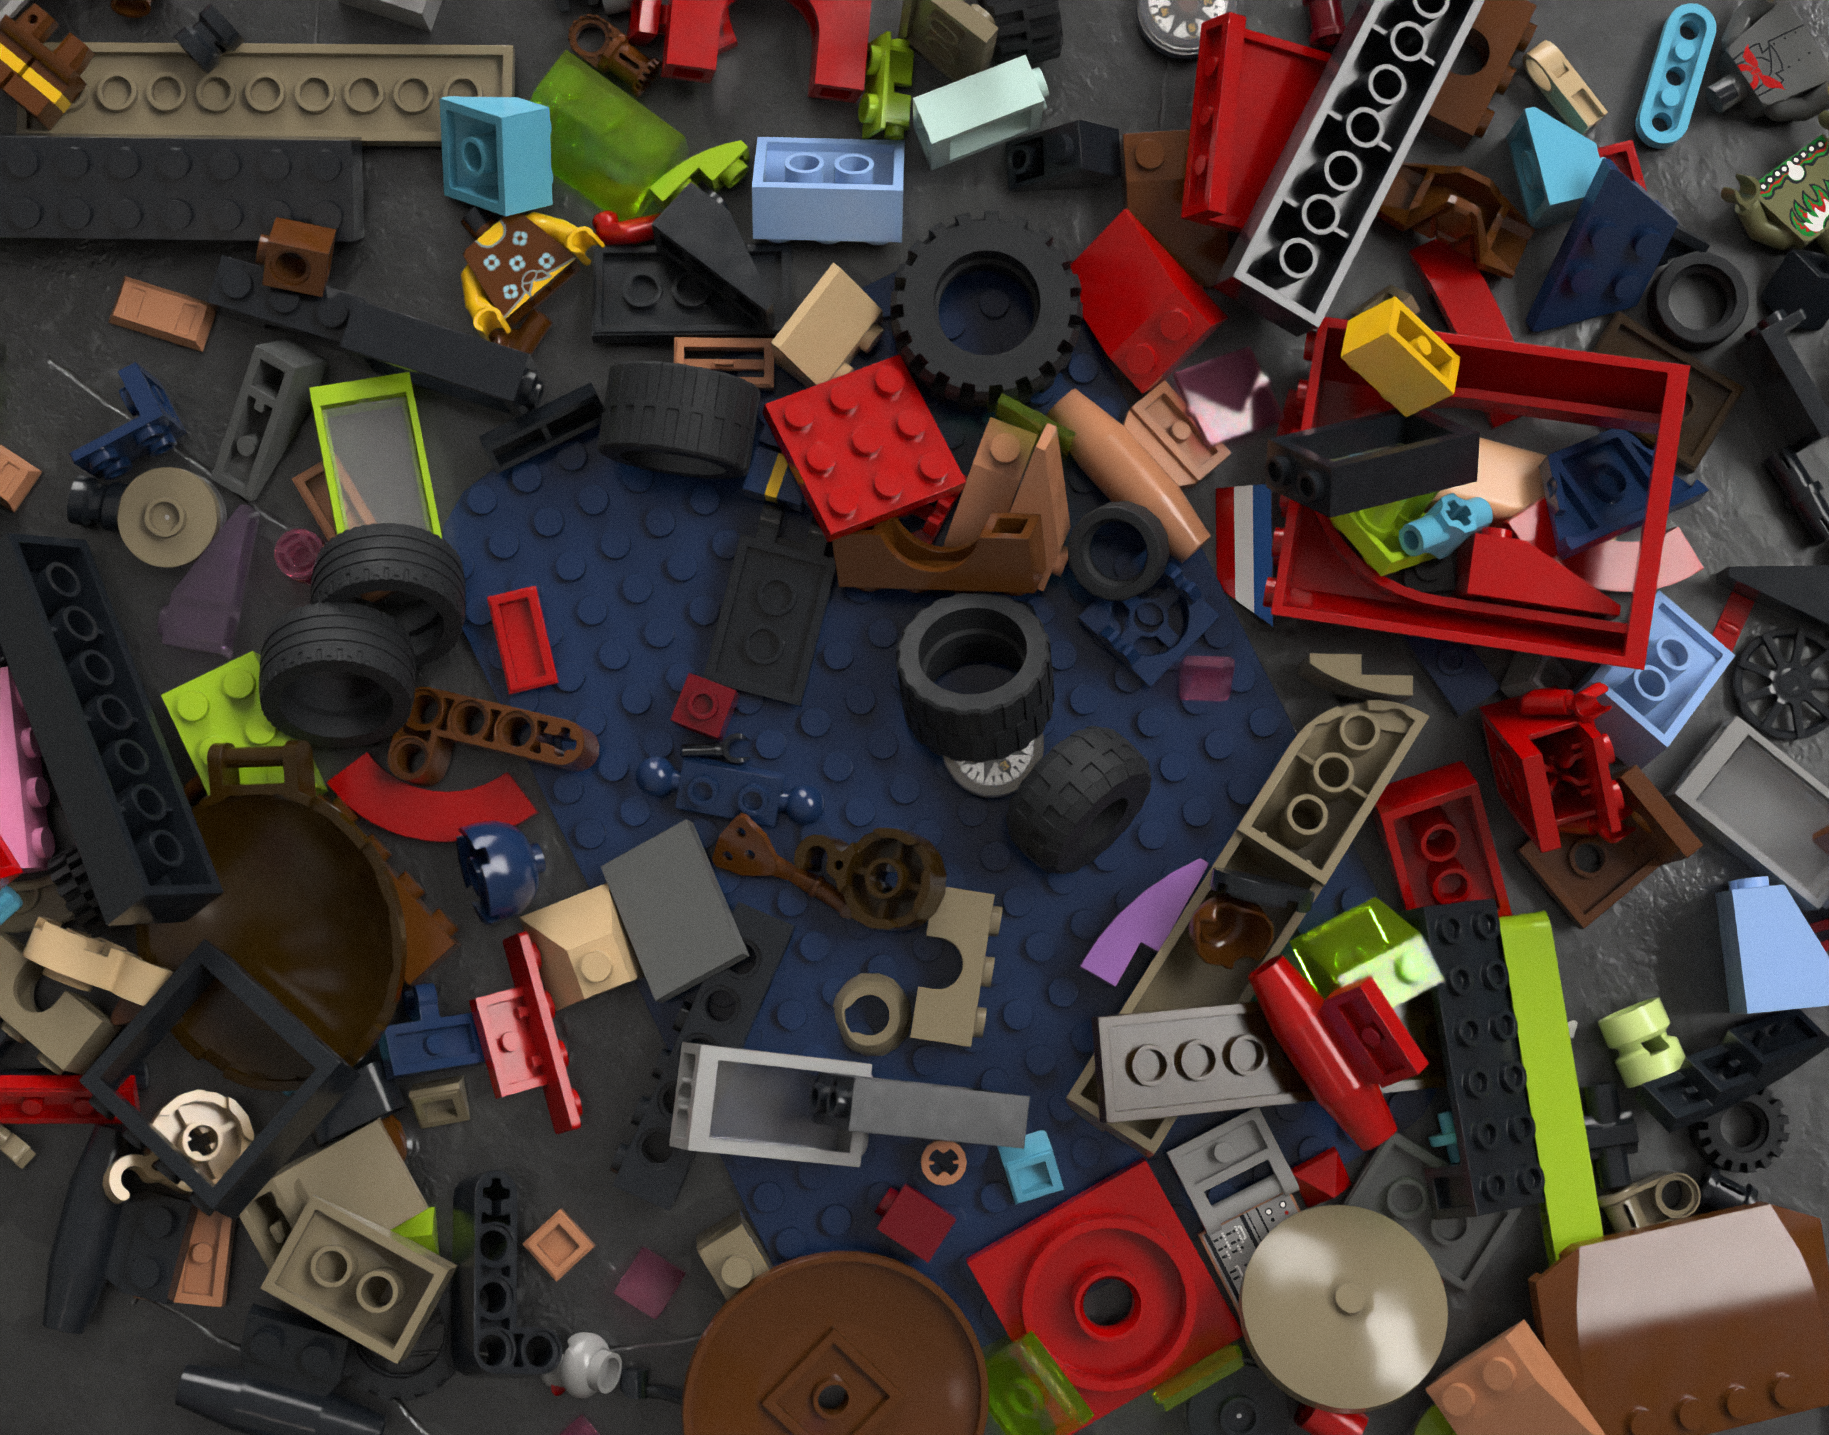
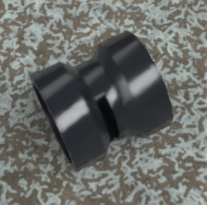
M209 4L199 13V21L195 25L184 27L173 37L207 75L219 65V57L224 52L235 51L244 42V39L212 4Z
M77 476L68 498L67 518L69 523L86 527L94 521L96 524H100L103 530L120 534L117 521L121 497L129 485L113 482L110 485L101 486L94 477Z

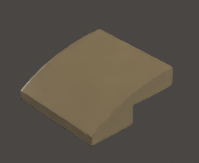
M1310 653L1298 664L1299 676L1325 691L1359 702L1384 700L1401 704L1413 696V675H1362V654Z

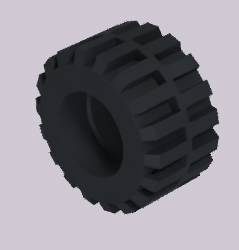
M976 0L977 5L984 8L992 16L995 26L999 28L992 61L996 66L1026 55L1029 64L1059 58L1063 46V31L1058 0Z

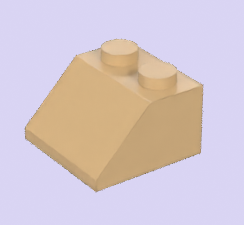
M833 263L772 340L771 345L775 363L807 388L853 372L854 368L849 364L860 350L869 353L885 331L880 326L883 322V310L839 266Z

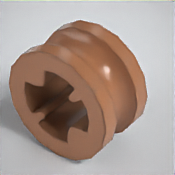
M934 1140L926 1146L922 1153V1171L927 1179L934 1184L942 1186L954 1184L961 1179L966 1170L967 1160L965 1152L956 1142ZM937 1149L941 1153H945L949 1149L953 1150L958 1156V1159L953 1160L954 1164H958L956 1171L951 1175L946 1171H942L938 1175L934 1174L929 1165L935 1163L934 1160H929L933 1151Z

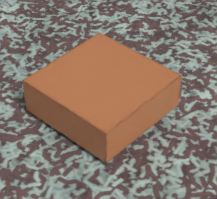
M563 1208L559 1209L523 1243L526 1249L556 1282L596 1246Z

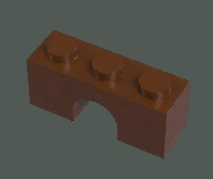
M1527 0L1484 1L1464 41L1465 44L1472 47L1478 54L1481 70L1472 75H1459L1449 71L1420 127L1421 129L1463 149L1466 148L1473 135L1482 139L1495 114V111L1487 108L1494 92L1502 96L1504 95L1516 71V68L1508 64L1516 49L1523 53L1525 52L1538 25L1530 22V19L1537 5Z

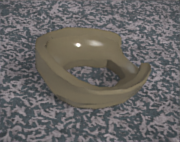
M860 973L844 984L837 993L833 1003L836 1023L844 1043L851 1050L864 1056H884L898 1048L908 1035L912 1021L911 1005L904 990L891 977L879 973ZM865 995H874L881 998L889 1009L888 1024L882 1032L876 1035L851 1032L846 1022V1008L851 1007L858 998Z

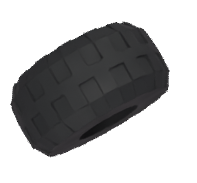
M1087 726L1085 729L1077 730L1063 741H1060L1036 763L1028 776L1023 779L1016 794L1009 803L1006 822L1008 834L1011 837L1010 840L1026 857L1047 873L1053 872L1066 875L1067 872H1076L1081 867L1097 859L1102 852L1107 850L1125 832L1134 817L1140 812L1147 795L1150 793L1152 777L1148 760L1113 728Z

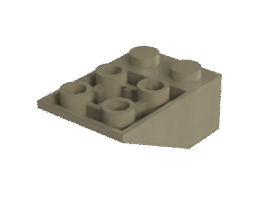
M379 1117L327 1145L282 1166L242 1211L239 1217L270 1271L313 1194L388 1230L423 1212L428 1208V1205Z

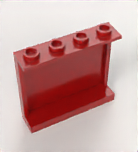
M1227 12L1201 24L1181 219L1240 234L1332 54L1246 29V16Z

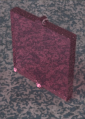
M1250 346L1175 372L1173 375L1187 406L1185 414L1188 417H1192L1207 449L1279 423L1284 419L1270 389L1272 381L1264 376Z

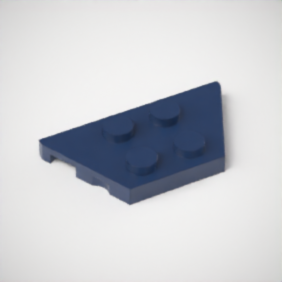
M1602 159L1527 315L1526 322L1532 331L1540 332L1637 306L1679 224L1670 210L1658 200H1653L1641 185L1625 176L1610 159Z
M1610 429L1547 455L1539 465L1557 553L1561 560H1565L1642 526L1654 450L1646 448L1638 438L1628 431ZM1674 475L1668 514L1700 501L1709 491L1708 488L1698 479L1690 486Z

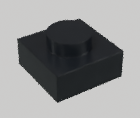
M1452 554L1443 559L1434 558L1401 570L1402 585L1429 594L1453 592L1455 590Z

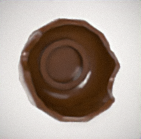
M1222 893L1205 901L1194 911L1188 928L1190 946L1204 963L1216 966L1222 965L1224 968L1231 970L1234 967V963L1241 958H1251L1254 961H1259L1265 955L1274 939V924L1258 904L1231 897L1229 893Z

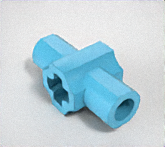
M1454 493L1445 495L1422 518L1406 524L1399 531L1400 545L1410 556L1430 553L1438 559H1443L1451 555L1471 534L1481 531L1482 528L1488 527L1492 523V509L1489 503L1481 497L1463 500Z

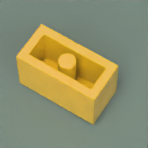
M1396 296L1348 320L1341 352V358L1347 363L1349 368L1359 373L1379 392L1385 401L1390 402L1405 417L1454 395L1461 357Z

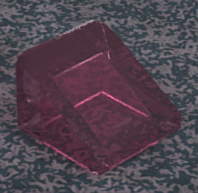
M1186 656L1183 658L1179 668L1180 699L1200 701L1228 700L1231 693L1235 659L1217 656Z
M643 1246L613 1293L657 1320L686 1273Z

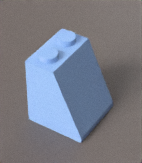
M1768 876L1728 881L1729 890L1715 893L1730 1013L1751 1014L1829 1006V956L1784 884L1769 886Z

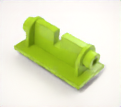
M891 31L884 32L868 43L865 93L861 97L858 108V118L863 123L862 139H869L880 131L885 130L884 137L886 139L902 140L904 139V131H908L910 127L911 95L894 92V87L909 88L912 86L914 51L910 49L909 40L891 39Z

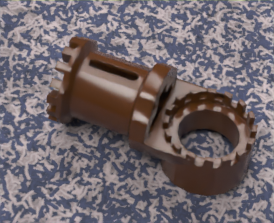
M587 14L584 17L583 15L579 16V19L574 20L569 28L568 40L572 52L577 59L586 64H592L603 73L611 72L631 87V94L637 98L646 92L647 88L651 86L648 80L650 79L654 82L656 79L654 76H657L658 71L662 68L661 60L657 57L653 59L648 58L629 44V37L596 14L595 16ZM588 27H596L605 34L603 46L594 52L582 50L577 44L579 33Z

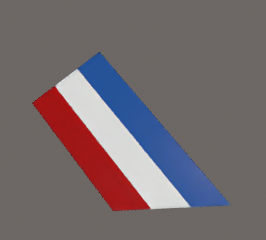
M1266 484L1216 488L1217 579L1225 593L1273 626L1271 608L1263 607L1267 577H1273L1271 557V489L1266 488Z

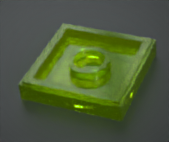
M1033 1331L1028 1332L985 1359L989 1387L988 1411L1006 1435H1067L1085 1425L1094 1416V1413Z

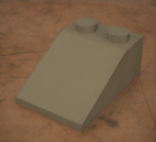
M313 1194L265 1278L261 1289L398 1364L410 1355L458 1266L406 1237Z

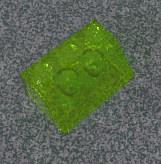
M567 49L542 79L531 97V102L549 107L552 126L550 141L551 168L553 173L602 210L615 212L618 215L619 222L640 217L653 201L649 187L664 174L682 163L689 154L684 135Z

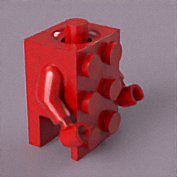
M1601 682L1594 683L1577 694H1574L1570 689H1560L1555 685L1548 688L1534 689L1517 697L1479 707L1498 798L1541 853L1562 848L1558 832L1595 835L1599 832L1605 841L1617 843L1636 830V827H1628L1621 821L1631 815L1633 810L1624 804L1619 784L1616 780L1611 779L1609 764L1615 763V754L1611 740L1606 733L1601 734L1597 730L1593 721L1612 709V706H1603L1596 699L1609 690Z

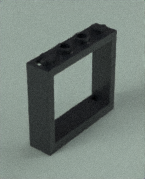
M204 938L79 1081L93 1094L88 1102L94 1109L111 1121L116 1116L126 1126L121 1131L125 1139L142 1152L149 1148L159 1158L154 1163V1166L165 1177L177 1185L182 1180L193 1190L188 1195V1199L198 1209L208 1216L217 1211L236 1220L361 1075L229 954ZM217 977L314 1066L316 1070L221 1179L214 1184L117 1090Z

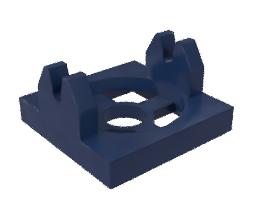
M1147 548L1115 580H1128L1136 576L1145 565ZM1170 562L1166 565L1164 573L1157 580L1169 586L1157 599H1140L1138 596H1135L1129 600H1119L1129 610V627L1121 635L1112 626L1111 613L1114 601L1097 597L1078 616V620L1149 689L1221 616L1201 597L1202 592L1194 581L1187 580L1183 576L1182 570ZM1180 596L1184 602L1187 615L1185 630L1181 637L1167 625L1169 619L1167 610ZM1151 604L1158 607L1161 611L1163 621L1160 628L1156 631L1144 632L1136 626L1134 613L1141 605ZM1140 637L1148 639L1157 637L1168 650L1162 653L1147 655L1138 653L1132 645Z

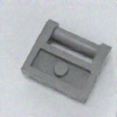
M1255 1107L1166 1152L1208 1236L1221 1230L1220 1224L1281 1193L1288 1196L1300 1190L1259 1107ZM1266 1160L1268 1161L1273 1172L1272 1175L1213 1205L1210 1204L1204 1191Z

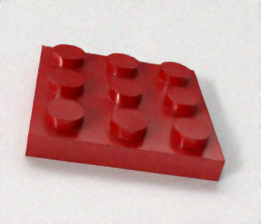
M900 354L764 405L762 414L827 542L960 492L966 485V480Z

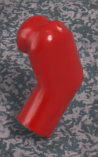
M607 210L594 216L592 226L596 230L595 234L605 245L639 244L654 240L651 224L661 213L619 222L618 215L611 210Z

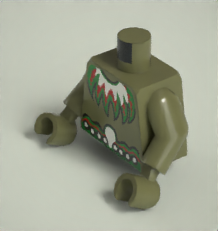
M1824 110L1818 116V122L1821 127L1828 131L1829 111ZM1824 134L1820 135L1759 181L1752 176L1736 174L1735 177L1740 183L1739 192L1729 187H1724L1721 190L1720 195L1725 202L1736 204L1735 212L1751 240L1780 251L1787 250L1788 252L1791 248L1802 250L1816 240L1829 257V136L1827 139Z

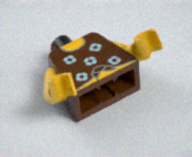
M477 206L471 209L462 218L461 225L473 237L475 242L462 253L468 264L461 273L465 308L472 317L474 327L481 339L490 341L488 336L496 328H503L506 334H509L511 329L525 319L533 308L539 307L581 271L574 255L583 265H590L591 260L585 253L593 245H598L603 249L605 244L589 227L583 226L578 228L566 220L538 212L528 213L527 215L517 213L504 216L497 221L486 209Z

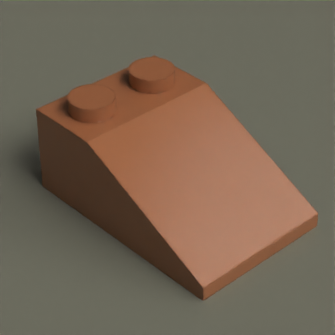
M1524 1319L1444 1370L1425 1388L1457 1435H1606Z

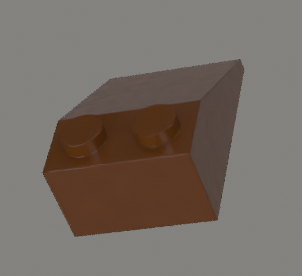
M1190 129L1123 134L1120 143L1123 209H1128L1198 285H1203V289H1214L1213 285L1228 257V230L1181 219Z

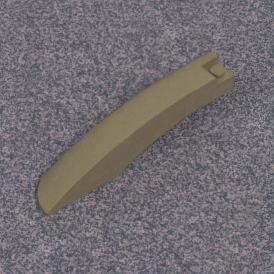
M1366 700L1363 703L1342 707L1336 706L1308 723L1297 734L1283 754L1119 1014L1249 1002L1255 993L1248 980V975L1267 960L1280 955L1306 913L1295 911L1297 905L1295 901L1294 903L1288 902L1287 908L1280 907V909L1258 904L1274 924V939L1265 955L1259 961H1254L1251 958H1241L1234 963V967L1231 970L1224 968L1222 965L1206 964L1190 946L1188 928L1194 911L1202 903L1216 895L1226 893L1227 884H1225L1224 890L1220 892L1211 889L1209 884L1213 867L1252 873L1309 889L1315 893L1314 902L1429 716L1404 704L1384 700ZM1094 1054L1065 1098L1068 1106L1101 1132L1106 1130L1147 1158L1152 1157L1156 1153L1178 1117L1171 1116L1101 1123L1099 1119Z

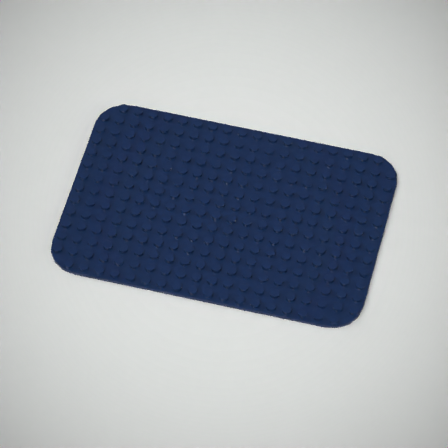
M897 271L861 288L883 310V322L880 326L885 331L869 353L860 350L849 364L854 368V371L898 355L894 336H892L890 312L891 292L894 290ZM975 271L957 278L947 286L939 304V321L946 337L957 347L977 355H997L1014 349L1026 338L1033 323V305L1028 292L1013 278L995 271ZM1083 317L1076 347L1064 372H1060L1056 376L1054 384L1043 394L1038 391L1031 396L1030 402L1017 408L1014 403L1003 405L1000 412L987 413V407L973 406L972 412L958 409L957 402L947 399L943 403L931 396V389L925 384L919 386L915 382L962 474L966 476L969 475L990 417L1038 434L1037 445L1046 424H1051L1046 414L1062 397L1074 388L1121 424H1123L1125 415L1130 409ZM732 351L718 359H764V352ZM775 360L774 391H760L750 464L756 447L760 446L759 438L766 421L762 414L764 405L772 402L773 398L780 399L807 389L805 385L778 366ZM720 371L735 377H764V371ZM601 424L498 474L492 469L462 493L444 524L442 539L452 545V548L457 551L462 561L466 582L463 631L499 704L574 722L592 731L600 745L599 756L596 762L589 769L581 772L527 761L589 888L593 889L607 883L600 866L686 819L693 822L729 909L734 911L739 901L796 927L743 1049L872 1064L871 1075L875 1078L986 1089L1030 1096L1026 1135L1039 1130H1044L1047 1133L1064 1190L1015 1205L998 1147L992 1145L956 1142L965 1152L967 1160L966 1170L961 1179L954 1184L946 1186L934 1184L927 1179L922 1171V1153L926 1146L934 1141L933 1139L868 1133V1146L865 1153L861 1155L860 1167L720 1154L774 1267L798 1257L830 1251H860L895 1259L929 1277L950 1296L971 1324L980 1347L983 1348L1008 1334L971 1271L966 1258L1138 1159L1144 1157L1191 1242L1198 1239L1197 1233L1204 1230L1166 1152L1253 1108L1178 1116L1156 1153L1152 1157L1147 1158L1106 1130L1101 1132L1068 1106L1065 1098L1094 1054L1091 1017L1119 1014L1157 953L1139 944L1116 987H1111L1078 968V965L1095 939L1114 917L1138 895L1170 873L1201 858L1209 864L1182 910L1181 914L1183 913L1283 754L1297 736L1202 547L1182 564L1169 555L1167 564L1170 562L1178 566L1187 580L1194 581L1202 592L1201 597L1221 616L1150 689L1078 620V616L1097 596L1091 595L1077 582L1069 566V559L1061 577L1051 573L1044 591L1037 589L1035 593H1026L1020 596L993 592L998 596L1010 597L1013 601L1016 599L1031 604L1035 609V616L1039 617L1044 625L1045 633L1049 636L1055 702H1053L1051 719L1044 726L1045 730L1041 733L1043 738L1042 758L1052 750L1051 748L1069 737L1073 732L1083 730L1087 726L1108 727L1109 729L1113 728L1126 738L1149 762V770L1152 777L1150 782L1151 790L1140 812L1137 813L1125 832L1107 850L1102 852L1090 864H1086L1080 870L1073 873L1067 872L1065 875L1045 872L1026 857L1010 840L1006 814L1009 811V803L1016 792L1004 797L986 798L964 790L950 776L946 769L943 755L939 756L931 752L925 744H921L914 737L912 729L908 728L905 721L896 667L897 643L901 640L903 629L914 619V615L920 610L931 606L932 602L941 598L952 597L954 593H943L942 590L912 593L906 589L889 588L861 591L856 587H839L836 570L802 705L798 706L734 689L740 697L722 742L729 735L735 733L743 734L750 741H734L729 747V755L733 758L750 757V761L744 764V766L785 773L782 788L784 791H790L799 785H811L821 792L825 801L822 816L812 824H797L787 816L786 811L781 810L778 811L775 827L757 824L767 834L777 855L795 865V851L799 843L808 836L816 834L840 838L850 845L852 842L857 843L864 835L874 832L873 829L878 827L897 828L914 832L933 844L942 856L947 874L946 887L995 894L993 906L1003 907L999 935L998 937L988 936L985 956L995 957L991 987L981 986L978 1007L987 1008L983 1038L973 1037L971 1047L910 1038L918 987L931 989L949 987L956 982L962 970L961 955L953 944L942 939L926 937L928 921L922 926L905 932L869 928L854 919L839 916L840 913L815 897L810 898L806 892L788 880L772 875L742 876L717 867L712 860L719 835L733 819L675 808L678 791L670 790L665 795L654 797L643 793L636 783V770L639 764L646 758L652 756L663 757L673 765L675 770L681 771L684 759L680 755L681 744H713V742H717L675 726L670 719L688 673L702 678L704 676L740 535L756 537L764 504L783 508L785 511L778 537L806 544L810 524L814 516L811 509L805 506L803 513L774 502L767 500L762 502L745 497L742 488L747 474L741 478L731 479L685 477L640 469L608 459L597 449ZM1058 435L1071 525L1064 542V546L1068 547L1072 530L1082 517L1111 501L1082 471ZM961 494L932 545L943 547ZM938 500L929 503V505L935 508ZM915 515L899 518L902 525L910 533L924 527L926 521ZM1122 521L1108 522L1102 525L1093 535L1090 544L1091 558L1096 568L1103 575L1115 580L1147 548V544L1141 532L1133 525ZM831 541L828 544L825 556L835 558ZM1156 581L1152 587L1137 596L1140 599H1157L1169 585ZM536 585L559 683L509 695L487 597ZM1180 596L1167 610L1169 616L1167 625L1179 637L1184 633L1187 619L1184 602ZM1118 600L1113 603L1111 621L1113 628L1121 635L1129 627V610ZM1144 604L1136 609L1134 621L1140 630L1153 632L1162 625L1163 616L1158 607ZM1140 637L1132 645L1138 653L1147 655L1162 653L1168 650L1157 637L1149 639ZM987 660L969 661L948 669L934 683L945 690L959 694H980L1003 686L1013 679L1018 672L999 662ZM530 723L522 725L517 731L516 739L520 746L524 745L531 736ZM553 737L552 745L564 751L575 750L577 741L567 742ZM702 756V758L728 762L725 757ZM739 828L742 834H746L743 828ZM1352 842L1326 885L1313 902L1311 911L1306 913L1280 954L1284 955L1319 994H1330L1340 987L1370 975L1379 989L1425 984L1414 962L1389 966L1381 915L1389 914ZM748 850L751 856H755L752 850ZM725 852L728 857L732 858L730 852ZM825 852L821 861V869L819 871H807L818 876H824L827 882L837 888L835 879L827 873L826 864L828 856L827 852ZM897 871L896 873L888 872L886 877V883L891 884L893 890L898 881ZM745 944L749 957L730 966L737 974L750 972L756 964V953L749 945ZM860 973H879L893 978L904 990L911 1005L912 1021L907 1037L898 1048L884 1056H864L851 1050L844 1043L836 1023L833 1008L835 997L848 980ZM646 977L636 980V985L668 1050L672 1051L680 1032L672 1029L684 1001L693 1004L701 986L697 984L666 1002L660 1003L655 1001ZM719 991L710 997L708 1012L715 1020H728L735 1012L736 1003L730 993ZM1255 994L1250 1001H1258ZM865 995L858 998L845 1011L846 1022L851 1032L876 1035L884 1030L889 1021V1009L886 1003L874 995ZM697 1038L691 1042L712 1045L710 1041L704 1038ZM737 1062L711 1120V1138L834 1150L836 1128L813 1124L814 1114L811 1113L809 1108L810 1091L813 1084L818 1081V1072L821 1071ZM1438 1088L1383 1093L1398 1127V1132L1402 1133L1424 1115ZM1318 1101L1259 1107L1290 1169L1333 1146L1337 1149L1343 1165L1375 1149L1363 1151L1321 1107ZM936 1149L929 1157V1160H934L935 1163L929 1165V1167L936 1175L942 1171H946L951 1175L958 1167V1164L953 1163V1160L958 1159V1156L951 1149L945 1153H941ZM1266 1160L1204 1191L1210 1204L1213 1205L1272 1175L1273 1172ZM904 1183H907L956 1216L957 1220L929 1263L876 1229L881 1217L875 1214L874 1211L890 1187L899 1192ZM1103 1279L1094 1283L1088 1289L1086 1295L1116 1279Z

